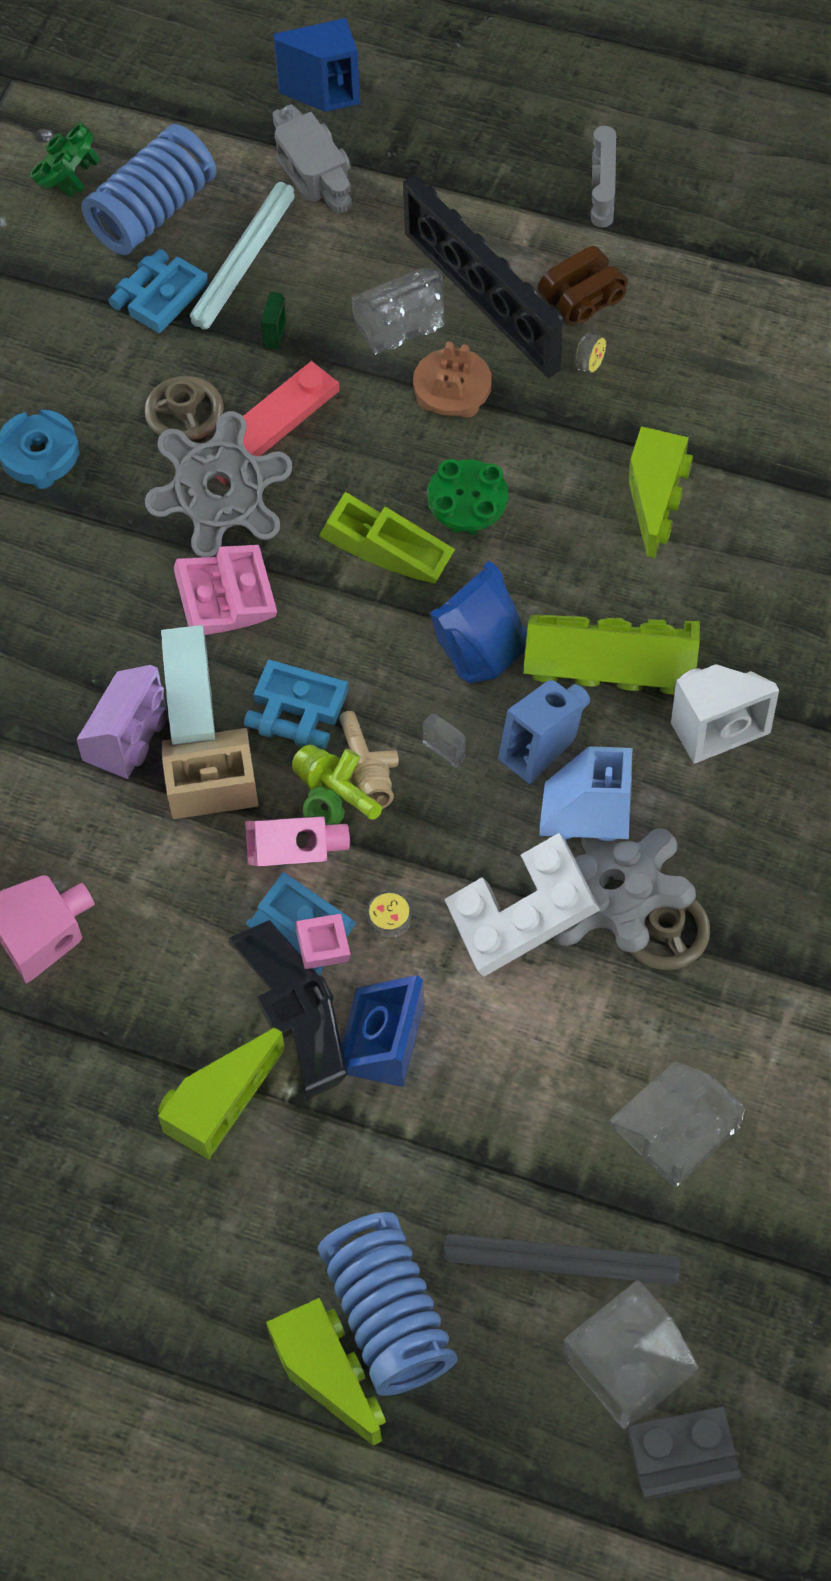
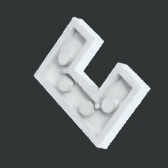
M560 833L521 854L537 891L501 911L489 883L483 877L444 899L477 971L483 977L600 911L565 839Z

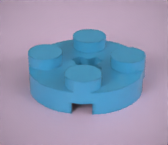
M39 410L40 415L27 417V413L24 412L11 418L0 430V462L4 471L13 479L22 483L32 484L39 489H45L53 485L55 480L67 474L74 466L80 454L78 440L71 422L63 415L50 410ZM43 442L46 443L44 450L39 452L31 451L30 445L39 446Z

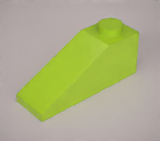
M276 1028L267 1031L186 1077L177 1090L171 1089L168 1091L158 1108V1118L163 1133L209 1160L285 1051L282 1032Z

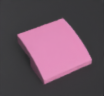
M259 545L219 547L216 557L176 559L174 573L188 627L203 625L204 634L209 635L248 627L276 617L277 609Z

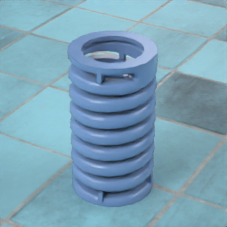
M170 124L156 139L148 143L147 147L140 150L137 156L132 157L126 165L117 170V173L110 176L107 182L102 183L96 192H92L82 201L81 210L84 219L91 231L106 247L120 255H128L137 245L145 240V237L150 236L154 229L164 224V220L172 217L174 211L181 209L184 202L191 200L194 193L201 191L205 183H209L215 178L217 172L213 157L203 142L192 131L178 124ZM178 144H180V145L184 146L186 149H188V150L197 158V160H198L200 163L197 164V162L194 160V158H193L186 150H184L182 147H180ZM98 216L101 217L103 223H104L105 226L108 228V230H109L116 238L119 239L118 241H117L116 239H114L110 234H108V233L106 232V230H105L104 227L102 226V224H101V222H100Z
M390 1212L375 1213L351 1221L327 1235L317 1247L322 1262L328 1265V1277L330 1281L335 1283V1294L337 1298L342 1300L341 1307L343 1313L349 1317L348 1324L350 1330L356 1334L355 1341L357 1347L363 1350L362 1358L364 1364L370 1367L371 1381L376 1393L380 1396L400 1394L422 1386L447 1372L458 1361L455 1351L444 1348L449 1342L448 1333L438 1329L441 1324V1317L439 1313L432 1311L434 1301L431 1296L425 1294L427 1289L426 1282L418 1277L420 1272L418 1264L411 1261L412 1250L409 1246L405 1245L406 1236L401 1229L397 1215ZM374 1227V1232L365 1234L340 1248L341 1244L354 1234Z

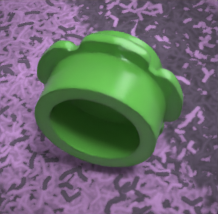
M322 786L315 787L308 793L309 798L305 800L303 805L304 817H324L325 825L338 824L342 821L345 814V809L341 805L343 803L342 797L332 789L325 790ZM323 803L328 806V810L323 809Z

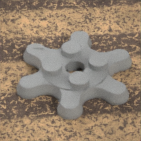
M228 411L219 416L216 422L215 435L206 443L192 442L178 429L165 430L158 438V449L164 457L173 463L175 476L168 485L155 487L147 493L145 507L151 515L159 518L177 512L189 516L195 527L191 538V547L193 552L200 557L215 556L222 545L223 533L232 526L240 525L246 527L260 540L272 539L280 529L279 518L264 505L262 493L269 484L284 481L290 476L292 461L285 453L279 451L271 452L265 456L250 454L243 444L246 421L241 414L235 411ZM215 476L224 477L230 483V490L223 497L212 494L207 489V482Z
M662 828L652 830L638 843L625 840L616 844L614 840L602 841L597 838L582 837V847L586 854L579 855L574 859L600 911L554 936L553 940L560 945L569 946L580 941L590 930L606 928L614 933L616 944L621 950L637 952L643 949L650 939L644 922L646 916L652 910L660 907L682 909L692 904L696 898L694 885L685 877L669 876L661 873L662 864L677 851L676 838L668 830ZM613 876L614 880L624 881L617 889L608 890L603 888L610 881L609 877Z

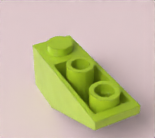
M641 426L630 460L629 486L647 557L655 558L659 544L667 545L673 524V520H669L668 516L670 510L678 511L683 493V488L678 487L680 478L688 479L693 455L687 454L689 437Z
M317 1298L267 1321L266 1324L270 1338L288 1378L371 1445L374 1446L382 1442L379 1426L386 1423L384 1415L375 1396L373 1395L366 1399L359 1382L366 1378L354 1351L346 1355L339 1338L345 1336V1332L335 1309L326 1312L320 1298Z

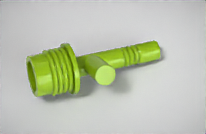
M306 745L294 756L292 769L300 777L301 781L308 785L310 790L319 786L324 787L325 790L332 789L370 819H376L382 812V806L349 782L361 757L356 752L345 749L341 758L323 749H319L315 745Z

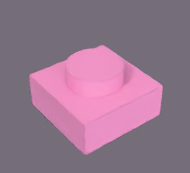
M341 914L296 922V933L305 969L349 962L351 954Z

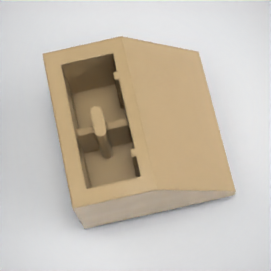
M247 728L216 732L215 740L172 745L171 739L162 741L163 768L172 819L259 806Z

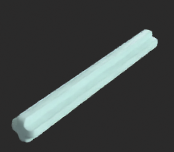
M278 182L274 186L190 313L191 323L195 327L206 330L211 326L295 198L294 188L291 185Z

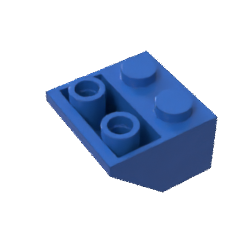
M346 18L273 34L278 89L281 94L324 112L360 104L358 53Z

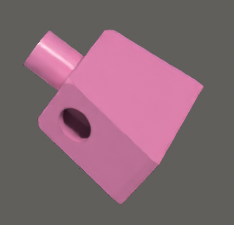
M324 817L245 821L248 865L270 866L327 861V852L349 850L350 848L348 824L325 825ZM301 832H305L308 836V844L303 848H299L296 843V837Z
M42 875L0 891V943L26 984L80 943L82 935L75 916L95 905L89 891L82 882L59 894L50 878Z

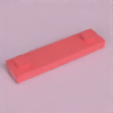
M310 361L243 416L246 421V432L243 437L245 449L254 456L264 454L340 391L339 382L314 362ZM215 476L222 484L226 485L228 483V480L224 477Z

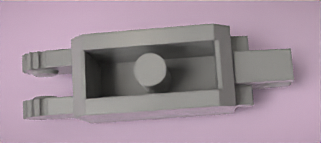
M292 104L272 112L273 123L276 128L274 135L277 144V160L303 198L314 202L323 199L333 212H337V214L349 211L352 204V198L348 195L351 183L347 171L351 168L350 161L346 152L342 148L338 149L333 143L331 133L326 124H320L312 112L303 115Z

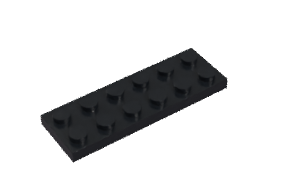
M416 175L404 181L405 235L547 378L558 373L561 369L563 320L559 312L552 306L548 307L538 297L533 286L528 282H523L513 272L508 261L503 257L499 258L488 247L485 239L479 233H474L464 223L461 215L455 209L450 210L440 200L438 193L432 186H426Z

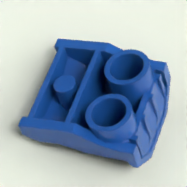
M490 561L484 564V569L440 609H434L430 613L439 644L450 658L458 677L469 684L497 678L525 652L527 629L521 624L515 605L506 589L503 575L498 567Z

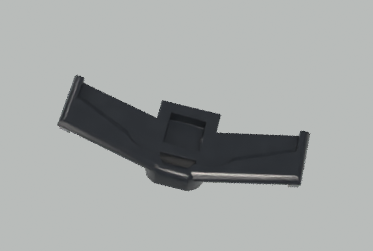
M270 920L229 937L230 945L236 949L270 988V991L257 996L258 1004L270 1028L280 1030L283 1038L293 1034L306 1098H312L339 1085L348 1075L333 1008L334 996L324 977L319 976L313 968H304L302 956Z

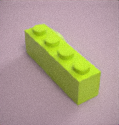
M530 614L523 674H531L534 680L547 682L548 680L556 682L558 677L575 679L576 684L582 686H599L600 681L617 683V687L620 689L631 691L641 690L643 686L660 687L659 691L662 693L675 695L676 680L680 679L686 672L697 668L700 621H685L684 629H675L667 625L665 620L648 619V623H643L640 627H632V624L623 618L600 619L598 625H589V619L586 617Z

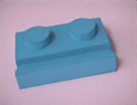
M285 872L281 873L257 907L258 911L246 923V925L252 928L270 920L300 955L301 950L296 933L297 921L341 914L346 937L357 924L353 919ZM324 966L313 969L320 976Z

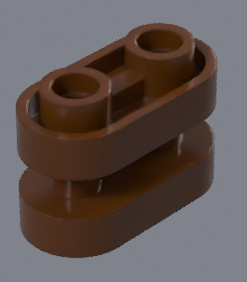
M590 246L548 270L541 278L537 290L549 304H557L556 310L567 324L574 325L577 323L582 324L606 306H612L620 302L626 294L628 279L616 266L608 267L609 259L598 247Z

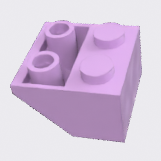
M146 665L118 671L77 738L82 761L126 779L129 778L135 766L139 767L143 764L149 750L148 743L155 731L160 732L164 728L168 719L164 688L161 685L157 667Z

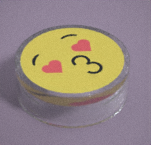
M588 332L583 336L575 355V365L578 370L594 374L598 370L606 352L607 340L605 336L594 332Z
M385 891L377 894L368 904V924L372 931L381 937L394 938L402 935L408 930L412 921V910L408 899L394 891Z

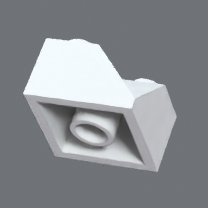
M717 664L703 670L700 668L692 669L683 674L680 679H677L671 725L693 764L770 734L779 689L774 682L752 671L742 673Z

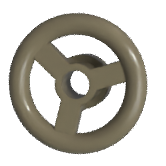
M178 376L165 380L151 391L145 403L144 414L147 424L158 436L170 428L159 421L157 414L174 415L178 420H183L187 430L182 432L191 441H196L207 436L216 428V422L219 416L223 414L224 405L219 391L208 381L193 376ZM165 395L166 399L161 401L160 399ZM207 395L211 401L212 411L209 418L202 425H199L195 418L196 406Z
M695 899L692 904L682 909L660 907L652 910L649 914V919L644 922L649 936H654L657 940L665 942L674 956H658L644 948L637 952H630V954L642 964L659 970H675L693 963L704 952L710 938V923L704 908ZM686 910L692 914L697 925L695 941L688 950L680 938L685 924ZM662 922H668L673 927L663 928L659 924Z

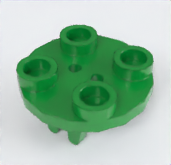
M78 123L65 137L61 133L55 135L45 147L48 155L32 169L29 177L43 189H48L55 185L69 197H72L75 191L81 193L84 184L74 174L75 167L80 165L83 169L88 170L91 164L96 166L100 160V157L90 147L93 141V133L83 123Z
M447 459L439 464L438 471L432 476L427 487L428 507L434 518L446 527L451 528L452 532L468 531L470 535H475L477 531L492 526L504 515L509 502L508 484L503 478L502 469L498 465L487 464L474 459Z

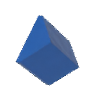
M414 975L356 988L341 1043L349 1076L404 1087L424 1009V986L421 977Z

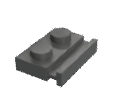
M724 1406L634 1424L627 1428L637 1476L642 1489L643 1501L740 1482L742 1478Z

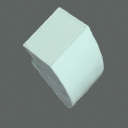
M203 625L161 630L172 745L215 740L212 693Z

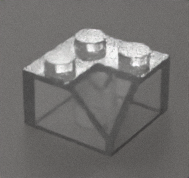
M639 1279L563 1339L562 1356L624 1430L634 1424L699 1370L697 1362L671 1316Z

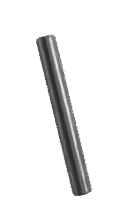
M451 1233L446 1235L444 1241L443 1256L447 1262L670 1285L677 1284L680 1275V1260L676 1256Z

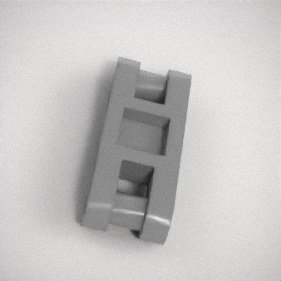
M600 126L596 128L593 134L595 148L592 152V163L594 164L592 165V188H594L592 191V204L594 206L591 209V222L601 228L611 225L614 219L616 131L610 126Z

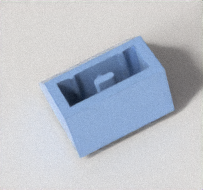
M588 747L548 779L544 785L539 836H554L560 833L564 839L572 837L597 838L602 841L629 839L633 748Z

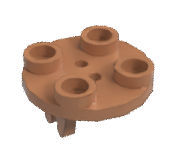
M446 342L444 349L431 352L419 362L414 371L413 390L417 396L419 407L424 410H430L441 415L472 417L478 413L479 406L485 403L491 392L492 373L487 363L476 353L471 352L468 345L464 344L461 348H454L452 342Z

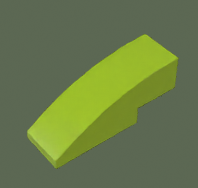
M347 492L343 494L319 534V537L367 562L389 571L433 584L436 583L455 551L453 547L384 506L380 513Z

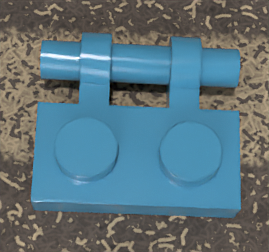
M158 249L152 256H145L137 264L138 270L129 279L123 278L115 286L116 292L108 299L109 304L116 310H120L126 303H130L128 305L129 315L159 334L208 285L207 273L178 256L168 266L165 265L169 261V256L162 249ZM149 280L152 281L146 288L143 287Z
M268 659L253 694L255 703L265 705L266 708L263 714L248 710L244 719V726L256 729L259 735L273 738L274 735L294 740L295 745L299 747L315 745L318 748L326 749L330 733L315 728L318 721L335 726L349 691L348 682ZM282 711L302 716L300 724L279 719Z

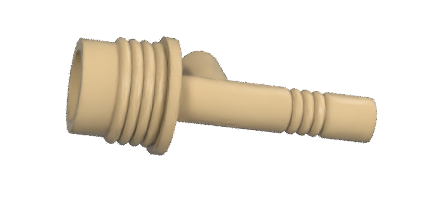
M343 712L339 720L349 748L361 756L349 782L378 802L382 809H384L394 799L391 789L392 782L389 778V768L398 766V753L396 750L369 752L355 712Z

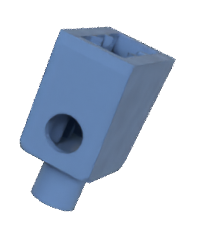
M548 680L507 710L498 760L527 783L531 784L575 740L582 711L590 703L589 695L585 689L577 684H573L566 690L557 682Z

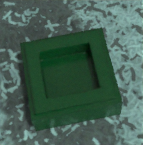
M269 292L260 322L263 347L277 349L279 347L285 328L287 315L285 297H283L282 293Z

